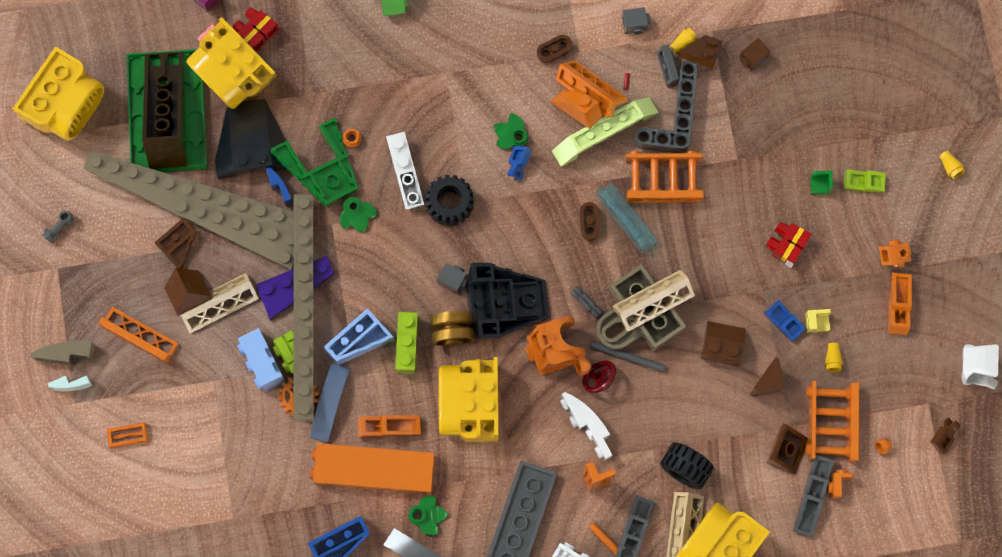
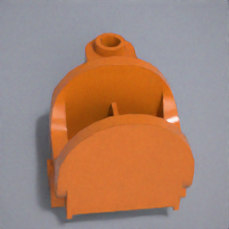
M574 317L558 318L536 325L531 334L526 336L529 345H526L525 349L529 361H535L538 372L541 375L562 370L573 364L579 376L586 375L591 370L590 361L585 357L587 354L585 348L570 346L562 339L560 333L575 324Z

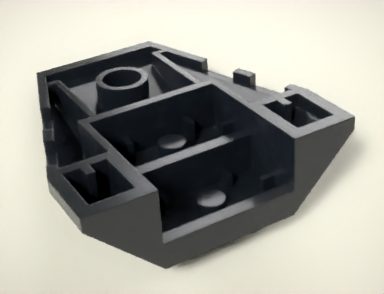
M265 99L243 101L235 109L227 106L215 158L217 179L236 177V172L273 167L274 171L288 170L270 152L271 148L286 140Z
M471 263L466 292L468 311L472 312L473 324L470 326L478 339H497L548 319L549 308L545 280L524 273L520 274L509 268H501L493 263Z

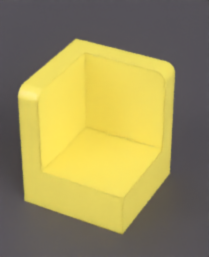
M831 309L808 310L805 314L807 333L830 331L829 315Z

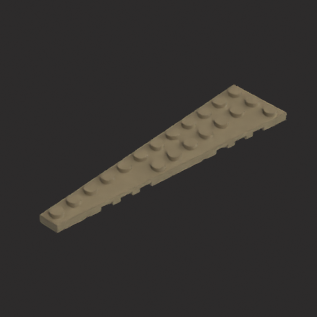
M89 151L84 170L108 182H112L114 185L124 188L155 205H159L167 211L210 232H214L241 247H245L253 251V253L261 255L288 270H292L294 265L293 211Z

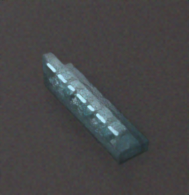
M612 183L605 188L601 187L597 190L596 196L642 254L658 244V240Z

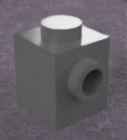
M645 7L622 11L624 34L633 33L638 35L647 31V26L650 24V15L646 13Z
M446 263L437 279V284L458 294L467 285L465 270L457 265L453 267Z

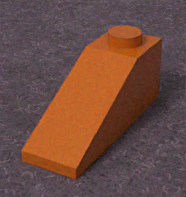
M564 89L551 100L553 105L589 129L603 117L599 102L586 93Z

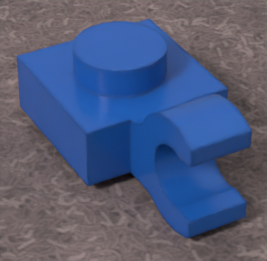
M514 146L508 162L511 165L508 170V176L514 177V180H522V167L527 166L532 149L525 146Z

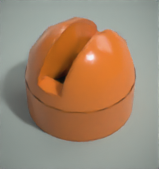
M882 438L875 441V448L880 455H884L891 450L892 443L888 439Z

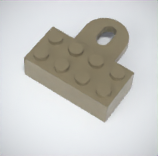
M641 264L611 284L609 292L619 303L655 282ZM664 297L660 304L665 305L669 302ZM647 306L644 313L652 312L654 306ZM613 308L599 319L596 335L599 342L611 350L623 349L642 337L652 352L684 332L686 325L674 308H671L628 332L624 328L622 333L610 339L605 334L606 330L617 323L623 325L621 318ZM632 314L627 317L628 324L635 321L637 315Z

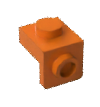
M836 470V473L830 475L831 482L828 483L827 491L828 494H831V499L842 497V479L849 480L853 478V473H848V470Z

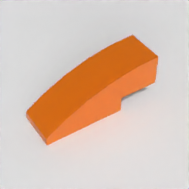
M892 273L888 333L907 335L910 330V311L912 308V274Z
M420 415L361 416L358 418V438L421 435Z

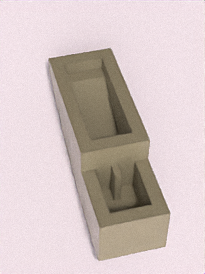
M66 341L40 348L32 352L30 357L37 361L72 365L73 358L93 360L95 344L92 341Z

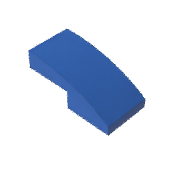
M270 167L266 168L273 191L281 190L285 206L293 204L281 178Z
M780 300L774 302L763 312L790 341L795 340L806 329Z

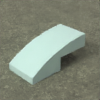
M67 376L49 382L48 386L56 391H76L91 387L93 384L88 376L72 382Z

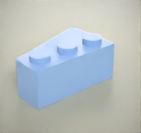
M367 308L327 343L324 349L340 365L394 341V338Z
M259 328L238 338L240 344L237 347L241 355H246L248 361L245 363L250 372L254 371L256 375L254 381L258 389L262 388L264 392H267L282 385V382L286 383Z

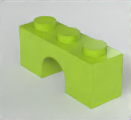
M398 312L396 373L416 374L418 313Z

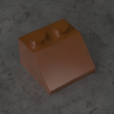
M707 321L700 359L739 366L744 348L745 328Z

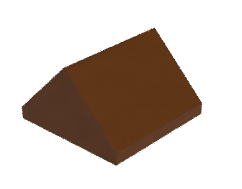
M175 268L165 286L168 297L178 316L212 299L201 273L197 270Z
M774 358L749 395L754 397L781 391L784 387L779 358Z
M783 423L777 433L767 464L795 474L808 438Z

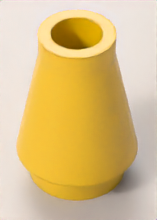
M688 27L686 30L683 29L670 47L678 54L683 48L695 42L698 37Z
M945 151L939 156L948 177L956 179L964 174V165L949 151Z
M839 343L828 344L824 364L827 372L836 373L842 371L844 364Z

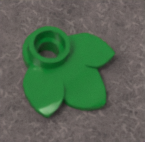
M511 113L508 123L494 124V131L500 137L496 142L498 147L510 149L513 146H524L528 142V133L524 130V122L518 115ZM520 135L523 139L518 141L516 136Z
M349 197L344 201V211L341 213L339 221L343 229L352 225L357 231L365 233L368 227V218L377 217V212L370 203L361 202L357 197ZM352 202L356 204L355 210L350 209Z
M435 496L423 497L418 506L412 507L408 513L409 521L414 525H418L421 532L427 535H437L438 528L436 524L443 521L448 515L444 509L435 506ZM416 512H420L422 514V517L420 519H416L414 517Z

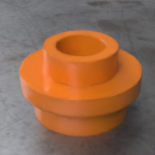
M348 129L344 132L342 138L347 147L354 148L361 143V134L358 130ZM351 136L356 138L354 141H349Z

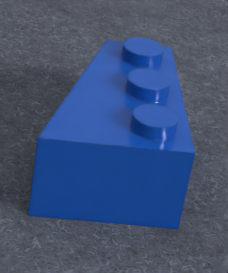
M361 515L309 541L308 545L314 557H347L370 533Z

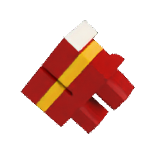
M250 7L244 14L250 21L245 25L240 20H237L232 27L257 53L279 28L278 24L264 12Z
M779 222L774 232L783 237L782 240L778 241L770 237L765 247L773 252V257L779 258L785 262V265L792 268L812 234L793 223L789 226Z

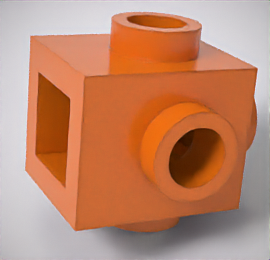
M900 239L889 241V245L879 246L882 265H893V268L905 266L904 262L911 261V248L908 242H901Z

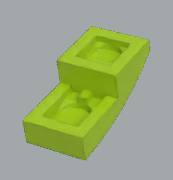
M847 169L844 171L843 189L863 192H885L886 173Z

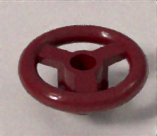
M603 360L593 364L589 373L583 377L584 389L589 393H598L608 389L616 376L614 363ZM607 366L602 371L593 373L596 369ZM594 379L596 387H590L588 380Z

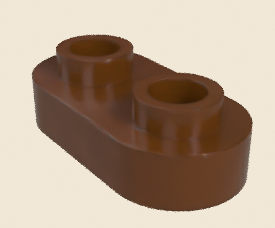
M559 35L541 44L537 49V58L543 63H550L568 54L572 49V40L566 35ZM560 44H565L566 47H565V48H560L559 45H560ZM548 52L550 55L545 57L543 53Z
M586 202L580 208V231L582 237L588 241L595 240L600 233L599 208L593 202ZM590 210L593 214L588 216L586 211ZM587 229H592L594 231L593 234H588Z

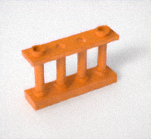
M632 151L626 154L625 163H632V188L626 193V203L702 202L704 193L703 190L697 188L696 162H701L702 153L688 151L679 154H641L639 151ZM639 162L651 163V188L649 190H642L640 188ZM658 162H669L670 188L668 190H661L659 188ZM677 162H688L689 188L687 190H680L678 188Z
M812 381L806 389V397L809 398V444H806L805 453L809 455V461L815 459V454L844 455L847 457V462L856 463L859 460V383H850L848 388L843 390L816 388V381ZM816 396L845 397V399H848V407H845V409L816 407ZM816 415L844 416L845 419H848V426H845V428L816 427ZM816 435L845 436V438H848V446H816Z

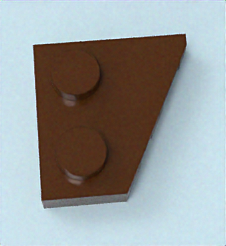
M704 35L680 51L679 57L713 69L723 41Z
M182 218L154 243L176 268L182 269L197 232Z

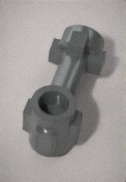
M69 211L61 212L59 214L60 220L50 230L46 228L42 236L50 243L57 239L56 234L65 225L69 226L74 223V215Z

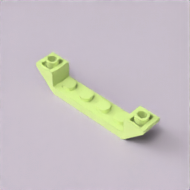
M650 97L634 100L614 111L613 117H603L590 129L585 127L570 135L555 147L552 153L559 165L563 167L576 160L581 152L640 120L642 123L658 115L659 112Z

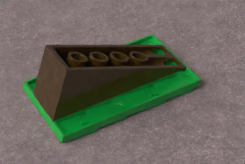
M197 49L126 54L130 163L160 172L207 169L204 81L186 63L187 58Z

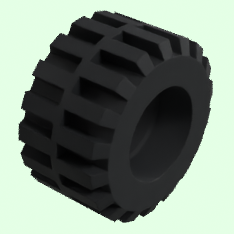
M445 175V178L438 177V181H433L431 187L427 189L426 206L429 215L441 225L446 223V226H450V224L454 223V226H456L460 221L463 223L466 217L469 218L473 210L474 197L468 182L465 183V179H458L457 175H453V177ZM446 192H454L460 196L461 203L454 209H445L438 202L440 196Z
M675 442L670 445L660 462L661 467L670 476L695 489H702L714 470L712 463L702 454L684 444Z

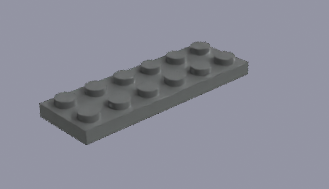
M520 460L487 557H529L557 476L556 472Z

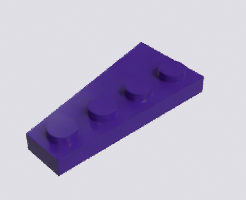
M327 256L313 261V289H315L334 275ZM294 269L256 284L270 320L294 303Z

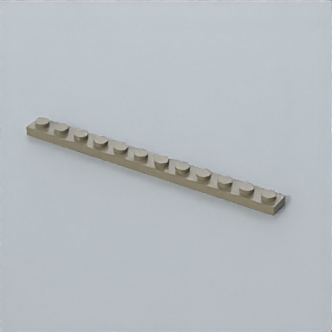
M294 194L293 421H313V195Z

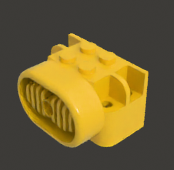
M221 17L219 19L220 22L201 39L199 48L187 58L186 63L229 108L235 109L245 98L257 96L277 75Z
M55 46L12 109L24 124L27 122L37 130L45 133L52 132L62 139L70 141L82 131L97 109L104 94V85L88 75L85 67L79 60Z
M494 357V360H468L460 365H441L439 367V433L441 435H460L461 439L466 442H498V357Z
M717 502L696 527L694 533L677 553L676 557H752L770 531L746 513H732Z

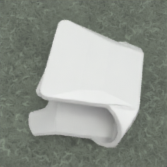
M966 344L962 353L963 369L961 380L963 384H976L995 389L998 381L993 377L998 376L999 346L996 344L983 346Z

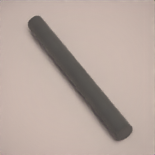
M592 341L590 346L592 349L664 372L666 366L622 350L608 349L595 341Z

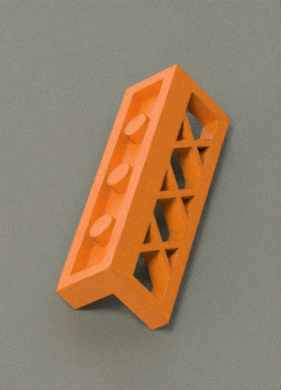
M576 60L560 64L555 80L570 91L586 93L598 101L601 112L605 117H613L616 105L627 102L628 97Z
M113 306L105 318L101 317L98 322L105 330L168 364L179 345L176 341ZM114 313L121 316V324L116 325L110 322ZM136 324L139 332L134 334L128 332L126 325ZM143 334H154L155 342L148 343L144 341ZM168 342L172 344L168 353L160 350V343Z
M590 462L585 465L582 475L589 492L611 484L616 473L613 468L598 474L594 462Z

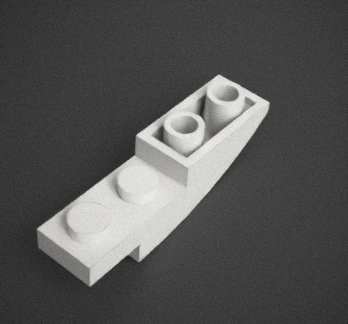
M405 132L386 136L405 209L424 205Z
M566 392L562 393L560 403L565 411L568 410L571 414L569 419L573 427H578L579 431L587 428L585 433L590 441H594L596 445L594 450L599 459L603 458L605 462L612 458V454L605 442V439L609 438L610 433L599 417L576 397Z

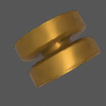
M449 311L430 317L431 328L437 330L432 333L433 345L458 346L475 341L474 330L469 328L473 324L472 312Z

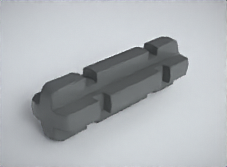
M575 287L571 291V295L575 299L577 298L578 302L588 312L591 311L593 317L598 318L603 313V310L596 306V303L586 293L583 294V290L580 287Z

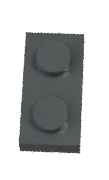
M669 44L663 45L657 51V56L666 86L670 87L674 86L679 80V70L675 67L674 53L670 50Z

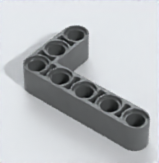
M686 60L681 65L673 131L640 128L636 132L634 139L635 145L638 148L671 153H684L687 151L691 139L697 79L696 63ZM689 68L693 73L687 74L684 72V69ZM688 86L691 91L685 92L682 87ZM687 104L689 109L684 110L680 105ZM683 121L687 124V127L682 128L678 123ZM645 135L648 141L643 142L638 137ZM663 137L667 140V143L661 144L657 139ZM681 139L685 141L686 145L679 146L676 141Z

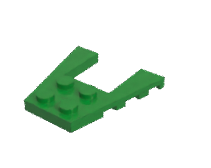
M336 117L318 127L336 156L335 159L307 172L288 141L270 150L325 207L358 190L353 169L349 164L348 154L342 142L343 138L337 126Z

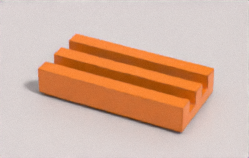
M146 422L107 428L109 448L149 442ZM142 428V431L115 436H112L111 434L114 432ZM143 435V438L116 443H113L112 441Z

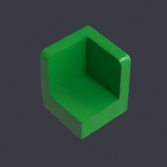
M832 170L812 172L810 176L811 195H830L833 190Z

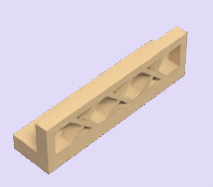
M679 270L613 305V308L628 332L694 297L695 294L688 277ZM686 286L688 293L682 296L677 295L679 290ZM664 297H671L669 303L665 305L660 304ZM647 306H654L652 312L644 313ZM632 314L637 315L635 321L628 324L626 318Z
M244 273L209 291L212 299L180 316L189 333H192L259 298L247 274ZM250 288L253 295L246 299L240 298L242 292ZM227 299L235 300L230 307H224L223 304ZM210 308L217 309L216 314L213 316L205 314ZM194 316L200 317L197 324L190 326L188 319Z
M674 492L666 557H676L677 553L702 521L704 496L689 492ZM693 499H697V505L695 510L692 506ZM692 519H693V521H694V528H693V529H692L691 526H690V521H691Z

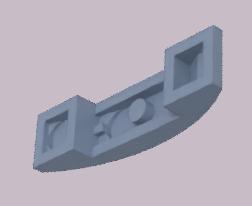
M331 363L316 409L310 438L329 443L335 416L350 368Z

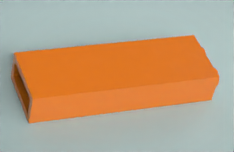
M317 443V448H313L312 452L315 468H311L310 479H313L315 485L431 494L435 454L431 452Z

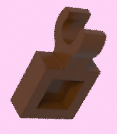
M950 418L944 421V427H940L930 441L936 450L942 454H945L954 442L955 438L953 435L960 428V424L956 420L953 423Z

